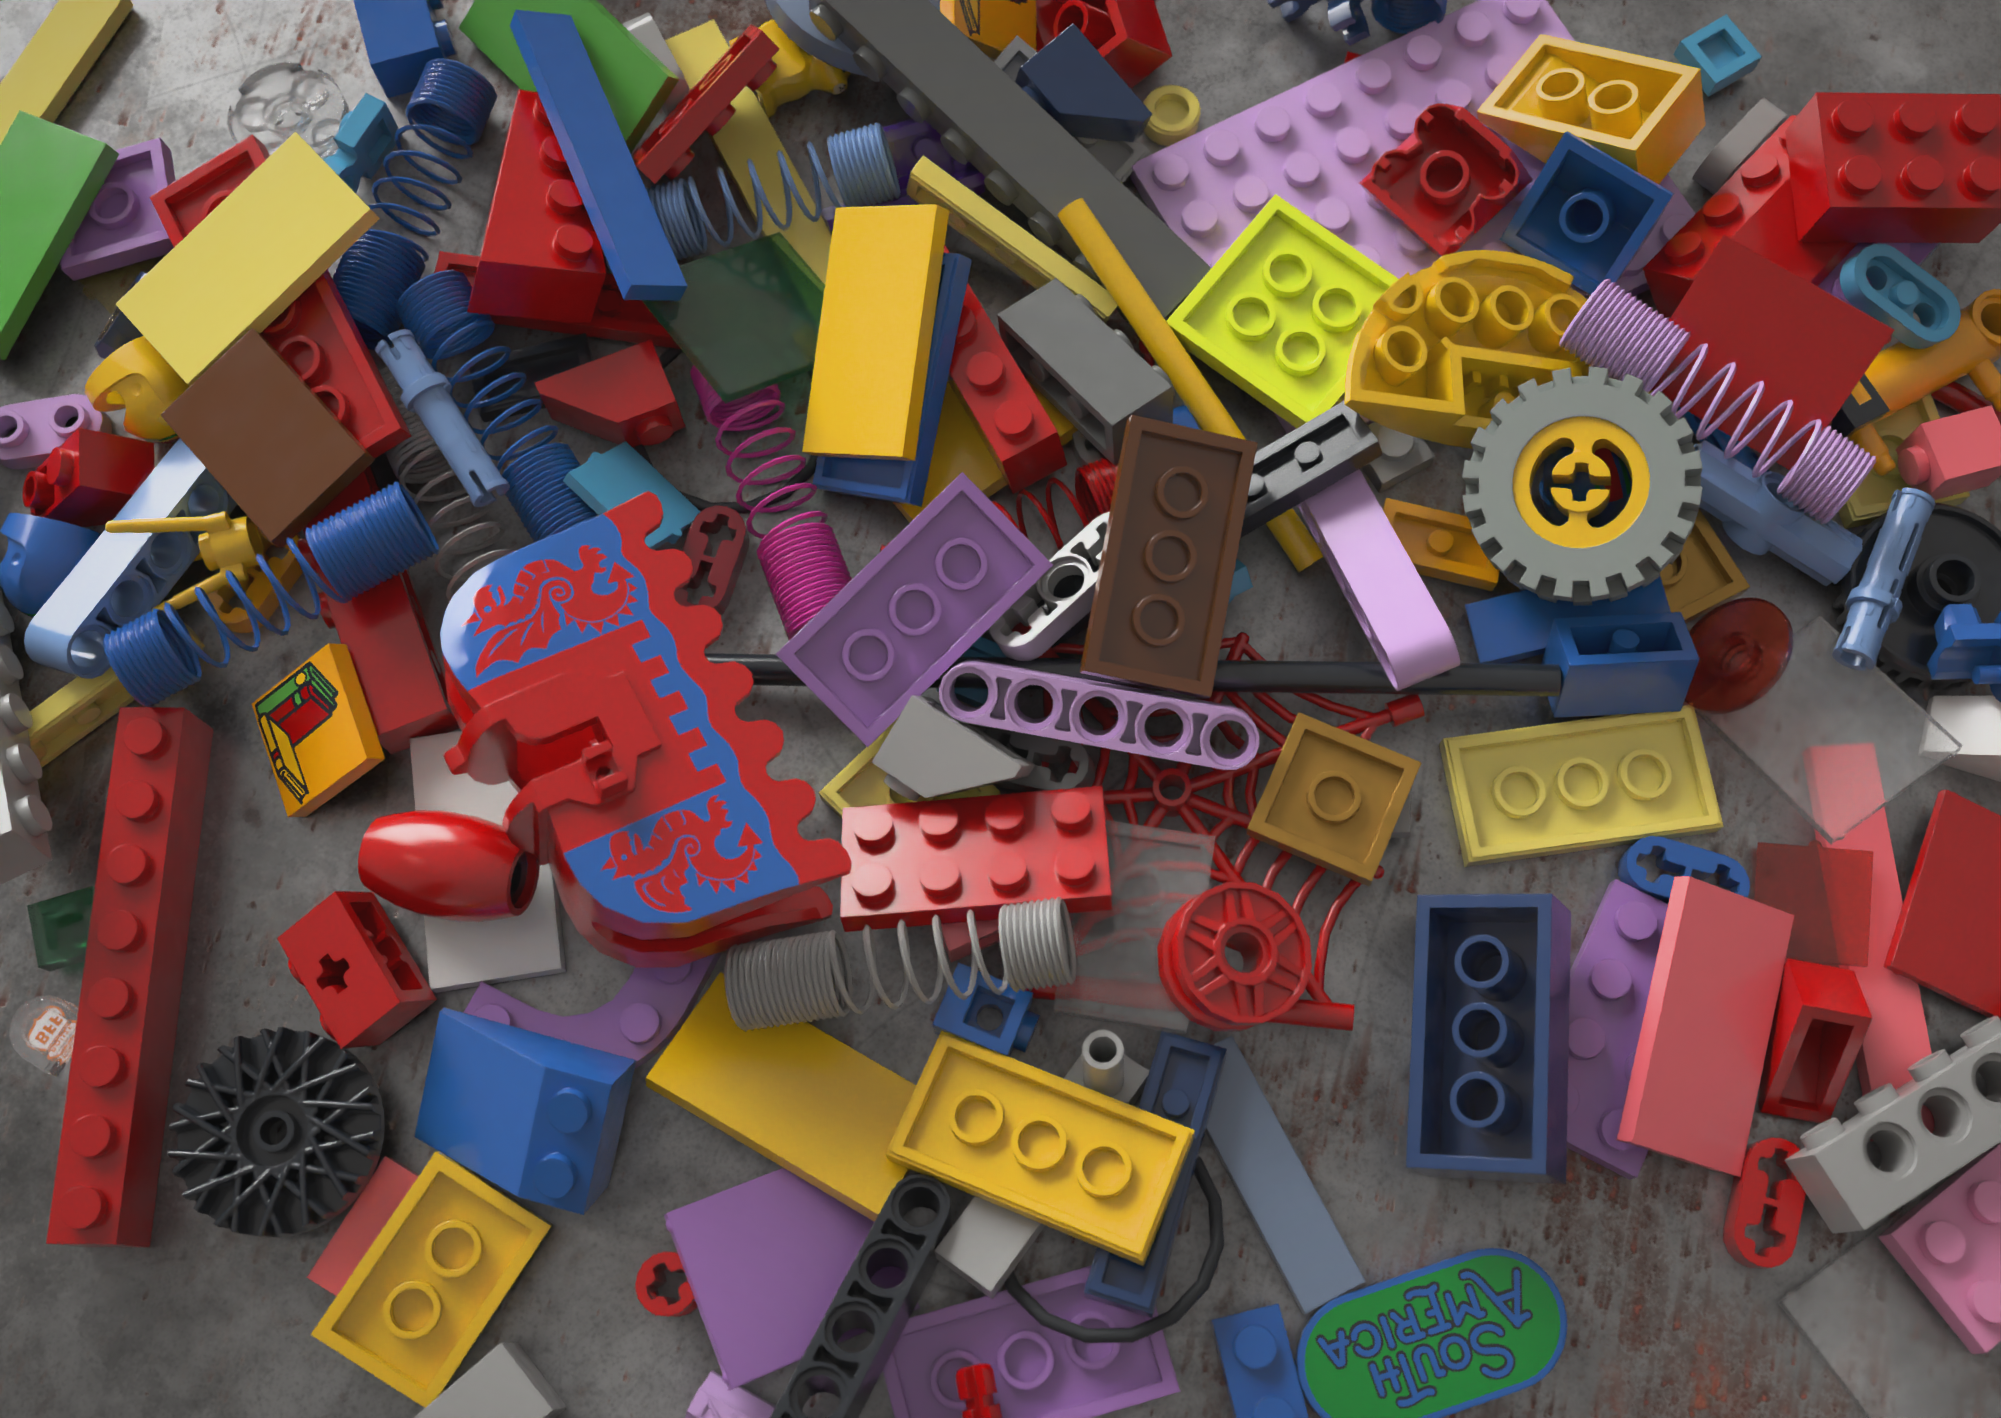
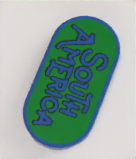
M1479 1249L1340 1295L1321 1305L1306 1323L1307 1325L1303 1329L1301 1338L1298 1341L1294 1359L1303 1397L1312 1411L1321 1418H1442L1526 1389L1542 1380L1553 1369L1562 1354L1567 1336V1315L1557 1286L1537 1263L1522 1254L1507 1249Z

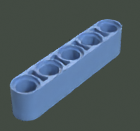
M179 438L112 521L204 517L224 511L230 515L237 506V503ZM105 529L31 620L24 638L28 656L39 665L81 678L93 679L104 674L111 667L103 646L105 634H111V631H117V627L122 628L123 624H129V621L141 618V615L151 612L152 608L162 602L200 553L198 536L207 533V531L109 533Z

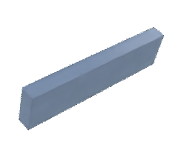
M1231 1035L1214 1044L1215 1046L1226 1048L1227 1057L1205 1132L1301 1313L1307 1314L1366 1281Z

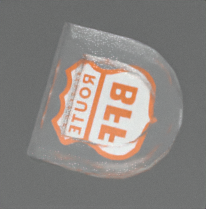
M52 995L37 996L26 1001L16 1010L10 1022L9 1038L12 1047L22 1058L44 1073L57 1077L72 1057L78 1006Z

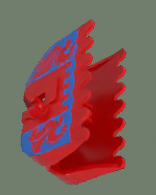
M650 491L644 492L591 520L495 560L475 572L454 594L444 614L440 637L444 668L446 670L445 682L448 703L462 733L457 745L446 751L443 757L453 775L467 773L474 781L487 785H496L509 781L518 794L506 809L502 821L510 842L519 849L534 854L539 865L549 864L565 910L577 931L597 951L636 968L680 967L730 949L735 944H744L764 936L831 918L833 904L828 895L818 885L850 874L852 860L847 850L838 841L830 838L809 841L800 836L797 828L798 824L812 814L816 802L814 789L806 781L797 778L777 781L767 774L766 766L778 757L782 751L785 742L783 731L776 723L763 719L746 722L740 720L736 715V706L748 698L754 683L752 673L743 664L734 661L715 664L705 657V649L716 642L721 635L723 629L722 618L713 607L704 604L685 607L675 600V593L689 583L693 573L691 559L683 551L674 548L656 551L650 549L645 544V538L658 529L663 520L662 504L657 495Z

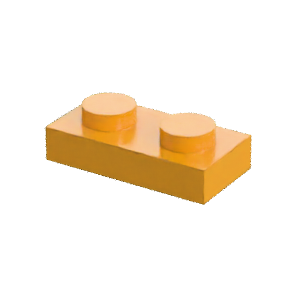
M1385 499L1382 510L1418 574L1488 591L1494 589L1498 582L1500 570L1493 566L1479 546L1471 531L1472 527L1467 516L1395 499Z

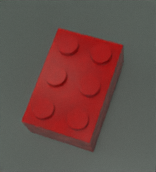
M1816 92L1785 130L1798 242L1980 243L2001 223L2000 94Z

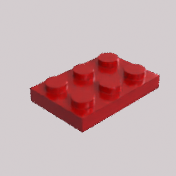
M750 25L634 150L632 156L636 167L654 184L663 175L670 180L677 177L695 156V153L690 150V146L705 130L711 136L715 135L736 112V109L730 103L743 88L747 86L754 92L775 71L778 65L771 58L780 48L762 30Z

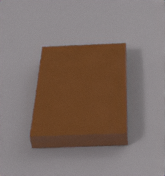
M251 328L160 414L266 538L280 548L287 544V538L293 539L375 461L370 453L269 341L254 328Z

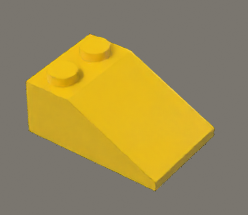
M1540 34L1477 110L1478 120L1545 164L1564 133L1569 131L1657 184L1661 183L1706 125L1700 68Z

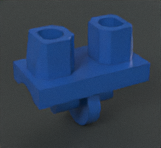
M1972 604L1947 605L1934 624L1938 646L1927 663L1932 680L1972 679L1974 684H1989L1995 699L2001 702V611L1994 623H1982L1977 609Z

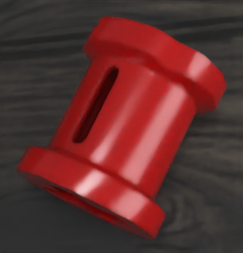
M665 1251L654 1254L642 1264L637 1273L635 1289L638 1300L646 1310L654 1315L681 1317L691 1314L698 1306L688 1279L678 1287L681 1297L678 1302L674 1297L660 1296L658 1288L667 1282L664 1272L667 1268L671 1272L685 1273L678 1253Z

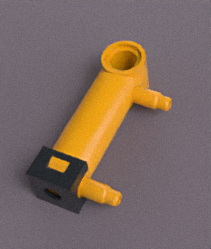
M2001 289L1984 291L1967 307L1961 309L1959 326L1948 339L1925 349L1911 348L1899 341L1880 351L1828 425L1831 426L1832 430H1837V434L1842 433L1843 438L1848 437V441H1853L1854 445L1859 444V449L1864 448L1865 452H1870V456H1876V463L1873 469L1878 476H1884L1894 470L1896 463L1889 455L1888 447L1872 425L1968 374L1983 397L1990 401L1998 412H2001V374L1993 364L2001 357Z

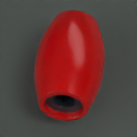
M416 810L378 817L368 827L358 856L359 878L366 888L403 909L423 916L449 921L485 922L522 915L534 897L540 871V865L535 855L521 850L512 844L502 825L477 816L438 810Z

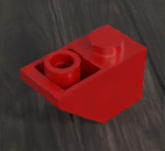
M78 428L59 447H55L51 451L50 456L35 471L28 473L23 486V504L25 507L30 508V515L62 521L80 527L106 525L108 521H112L155 469L154 443Z

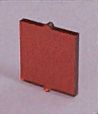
M1817 840L1811 841L1808 846L1758 842L1754 900L1795 915L1786 959L1857 967L1868 966L1873 851L1822 847V844Z

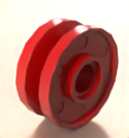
M1226 882L1204 891L1196 898L1182 904L1165 923L1157 947L1158 974L1169 1000L1190 1021L1212 1031L1241 1032L1286 1013L1304 993L1312 969L1310 938L1298 912L1279 893L1254 882ZM1227 942L1234 945L1243 957L1241 972L1235 970L1225 957Z

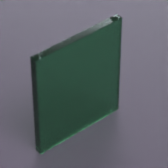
M780 232L680 265L679 267L688 285L680 301L641 300L725 403L814 369L825 284Z

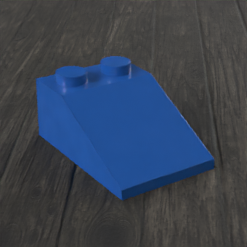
M444 1008L439 1012L414 1137L517 1197L584 1215L609 1186L636 1060Z

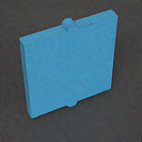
M626 441L603 454L592 452L586 463L568 472L563 479V482L598 515L644 492L650 491L657 495L662 504L663 520L660 527L645 538V544L653 550L667 541L675 544L681 537L682 532L691 527L695 517L700 513L685 496Z

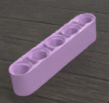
M1360 469L1297 505L1373 651L1396 691L1460 666L1459 653L1444 618Z
M966 660L955 665L944 675L939 687V699L944 710L952 718L971 724L1222 770H1236L1246 766L1255 757L1259 748V733L1252 718L1244 710L1226 704L984 660ZM974 673L986 682L988 698L984 705L968 707L957 699L954 693V684L959 675ZM1028 685L1044 687L1053 699L1052 712L1041 719H1032L1025 716L1018 706L1017 696L1019 691ZM1093 697L1110 699L1118 710L1117 721L1106 730L1091 729L1083 722L1081 717L1082 705ZM1168 708L1175 711L1181 717L1183 727L1175 739L1169 742H1158L1147 734L1144 724L1147 717L1153 711ZM1225 720L1241 723L1246 729L1244 745L1232 754L1218 752L1210 744L1212 729L1218 723Z

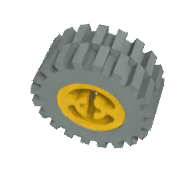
M1589 366V376L1571 377L1570 368L1552 371L1553 381L1537 386L1533 378L1518 386L1520 396L1509 404L1502 398L1490 410L1493 420L1487 428L1478 427L1471 441L1474 449L1471 461L1465 460L1462 475L1466 484V495H1462L1464 509L1472 527L1471 531L1486 557L1496 569L1498 568L1507 577L1509 582L1521 590L1527 589L1536 593L1540 599L1554 603L1557 600L1571 601L1574 606L1592 605V601L1608 598L1612 602L1627 597L1629 591L1641 585L1645 588L1652 583L1669 563L1672 565L1683 550V546L1692 532L1701 501L1703 488L1701 487V473L1703 467L1700 451H1695L1692 443L1693 432L1685 417L1678 420L1673 414V402L1660 391L1655 396H1652L1643 390V380L1627 373L1623 381L1608 378V368ZM1570 447L1574 450L1573 453L1561 459L1552 471L1554 483H1574L1577 472H1587L1592 484L1611 486V475L1608 466L1602 459L1594 455L1596 450L1607 448L1621 458L1630 473L1632 481L1630 498L1622 512L1614 520L1602 527L1595 528L1590 526L1588 521L1607 507L1610 500V490H1589L1586 495V501L1578 502L1573 500V494L1570 489L1551 487L1554 504L1561 513L1569 517L1566 524L1562 526L1553 525L1541 516L1532 499L1533 480L1541 463L1558 449Z

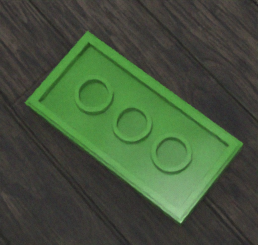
M475 0L459 29L521 90L537 92L510 28L515 10L571 15L630 154L680 80L597 0Z
M21 110L18 112L0 144V359L4 361L119 156V153L107 143Z

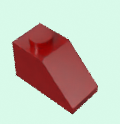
M651 339L535 382L538 393L552 420L618 445L625 441L632 447L640 444L646 446L659 444L670 438L674 431L686 427Z

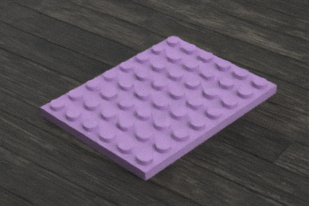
M1478 0L1444 16L1443 21L1439 24L1435 20L1137 161L1132 166L1133 172L1130 179L1147 207L1211 268L1276 194L1398 279L1407 272L1411 276L1422 269L1432 266L1433 262L1440 257L1430 251L1374 201L1360 186L1359 182L1372 171L1374 163L1386 151L1398 148L1414 133L1416 118L1428 106L1437 103L1461 106L1478 119L1477 110L1540 34L1571 41L1575 40L1547 0ZM1486 126L1514 151L1533 181L1457 252L1494 250L1524 255L1499 239L1545 166V163ZM1668 174L1659 185L1674 193L1650 236L1616 283V286L1621 285V290L1626 289L1627 293H1632V297L1650 289L1642 268L1695 215V212ZM1571 284V288L1577 291L1578 293L1582 294L1585 298L1588 299L1591 296L1590 294ZM1274 413L1287 434L1296 429ZM1360 415L1367 425L1374 422Z

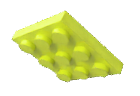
M1275 194L1166 322L1187 351L1292 426L1298 428L1341 403L1345 398L1347 364L1354 338L1373 310V304L1398 278Z

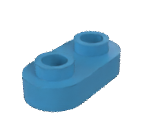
M1873 244L1849 257L1842 266L1840 285L1846 299L1854 307L1895 329L1892 335L1903 344L1915 349H1925L1948 339L1957 330L1961 311L1958 300L1953 292L1896 248L1887 244ZM1867 277L1870 279L1872 286L1869 284ZM1913 312L1918 315L1920 323L1914 319Z

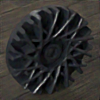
M1935 503L1934 510L1923 531L1911 569L1901 590L1902 593L1899 599L1902 602V610L1897 621L1891 623L1888 630H1886L1877 658L1885 663L1878 671L1886 674L1894 669L1895 682L1900 683L1909 677L1920 679L1919 688H1927L1933 684L1935 690H1942L1952 683L1959 682L1960 687L1972 682V679L1932 680L1927 663L1938 646L1934 624L1944 607L1949 604H1972L1977 609L1982 623H1994L2001 611V531L1985 518L1971 511L1949 504ZM1887 512L1873 520L1857 535L1863 539L1861 553L1854 561L1851 570L1837 584L1832 583V586H1841V594L1834 600L1833 606L1834 608L1845 610L1837 617L1838 625L1847 620L1846 617L1849 611L1845 603L1850 591L1858 587L1860 581H1862L1869 557Z
M278 1027L277 1031L261 1029V1035L253 1038L235 1037L234 1047L220 1046L217 1051L222 1055L212 1064L202 1062L197 1065L196 1070L200 1078L198 1080L190 1078L186 1081L185 1086L192 1089L186 1103H175L173 1105V1111L179 1114L181 1118L178 1121L171 1122L169 1125V1130L178 1134L177 1149H168L167 1153L170 1158L179 1161L172 1168L174 1176L185 1181L188 1190L183 1191L182 1195L188 1200L196 1201L194 1209L216 1220L213 1223L214 1225L231 1229V1232L266 1238H281L302 1234L324 1225L342 1213L359 1196L369 1182L381 1154L385 1129L383 1104L378 1087L365 1065L348 1049H341L335 1041L310 1031H294L286 1027ZM285 1122L287 1125V1134L285 1138L277 1144L276 1138L278 1130L281 1127V1125Z

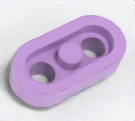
M80 394L0 407V464L10 469L38 467L50 456L51 451L55 447H59L78 428L112 434L111 419L106 412L95 410L87 396ZM78 416L74 425L65 428L70 418ZM17 427L16 431L11 436L6 437V435L13 428Z

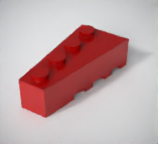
M518 89L467 313L590 324L606 277L602 246L538 93Z

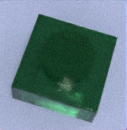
M89 886L27 905L38 968L51 972L85 961L95 887Z

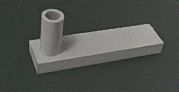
M1098 1030L1086 1037L1082 1045V1054L1065 1075L1064 1079L1133 1106L1144 1091L1149 1070L1124 1055L1123 1043L1115 1033L1108 1030ZM975 1196L935 1249V1255L940 1262L993 1299L1046 1225Z

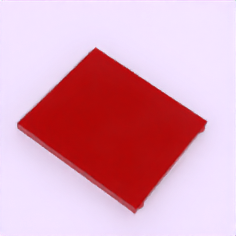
M1724 234L1721 239L1715 242L1712 254L1669 319V322L1674 321V325H1679L1680 329L1685 328V332H1690L1691 336L1651 390L1654 391L1697 347L1707 343L1708 353L1679 406L1682 408L1723 367L1729 363L1736 362L1737 370L1708 423L1712 424L1753 384L1764 381L1765 390L1738 441L1741 442L1782 402L1792 400L1794 407L1791 416L1767 457L1770 459L1810 421L1821 419V431L1831 423L1882 347L1891 341L1892 333L1895 329ZM1699 355L1661 392L1670 401L1674 402ZM1728 372L1688 412L1703 420ZM1757 390L1736 408L1717 429L1732 437ZM1786 408L1776 415L1746 445L1762 454L1780 423ZM1815 426L1796 441L1776 463L1791 470L1808 444Z
M1945 789L1938 792L1883 967L1891 970L1896 975L1908 978L1988 1018L1998 1016L2000 1020L2001 815L1958 795L1956 792Z

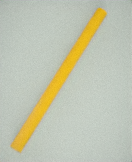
M1079 198L1068 204L1058 213L1057 217L1158 366L1168 375L1175 391L1191 412L1200 428L1204 431L1246 440L1084 199ZM1293 508L1266 523L1298 572H1301L1323 557L1316 541Z

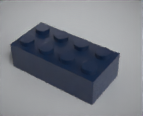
M1552 893L1417 895L1406 1153L1407 1168L1429 1177L1566 1184L1571 911Z

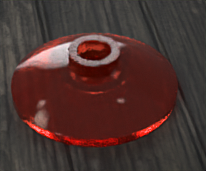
M1748 597L1726 602L1703 616L1689 631L1699 656V662L1684 701L1703 713L1727 714L1741 710L1763 697L1780 679L1791 658L1794 635L1786 614L1770 601Z

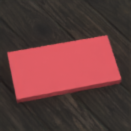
M1674 876L1618 1131V1141L1722 1174L1741 1176L1795 915L1691 876Z

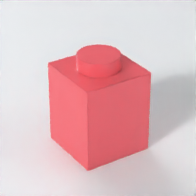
M1992 405L1921 423L1895 449L1898 455L1899 472L1905 483L1912 488L1928 493L1934 500L1987 487L2001 476V425Z

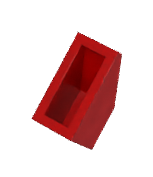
M1790 958L1786 959L1760 1080L1758 1098L1760 1112L1815 1123H1822L1831 1119L1872 1021V1015L1854 970Z

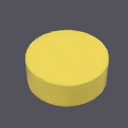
M1165 85L1149 93L1144 101V105L1152 113L1144 129L1149 139L1159 145L1170 146L1196 134L1201 109L1198 99L1191 91L1177 85Z

